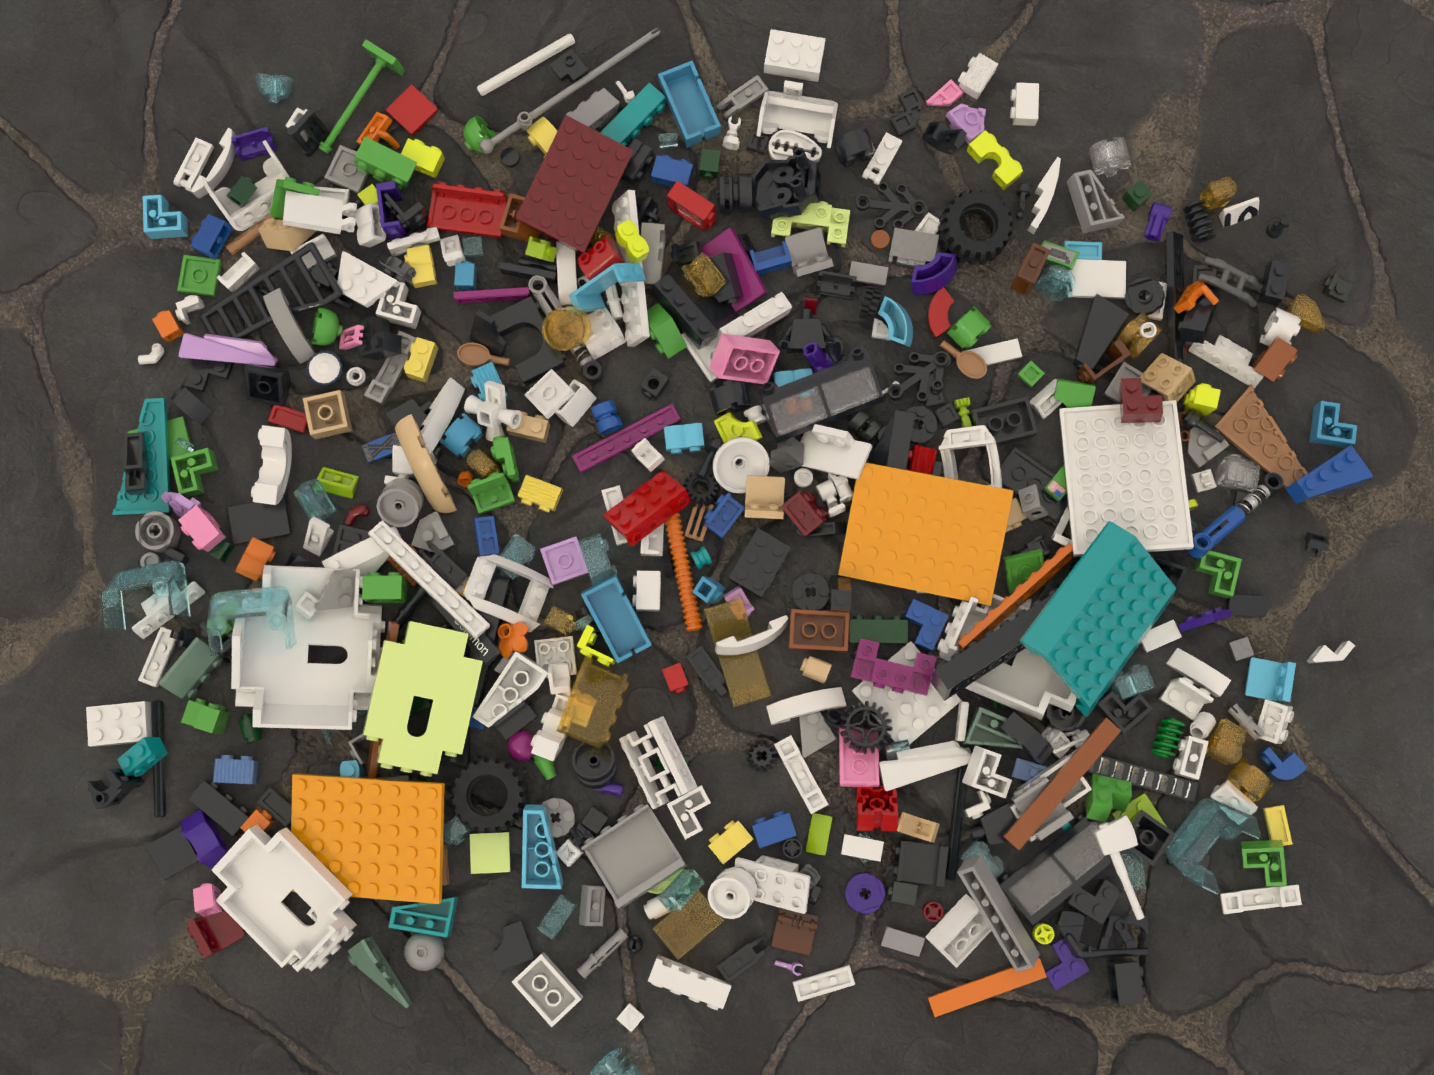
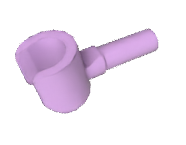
M775 961L776 966L787 968L795 975H801V973L795 972L794 968L796 966L803 967L802 964L798 962L790 964Z

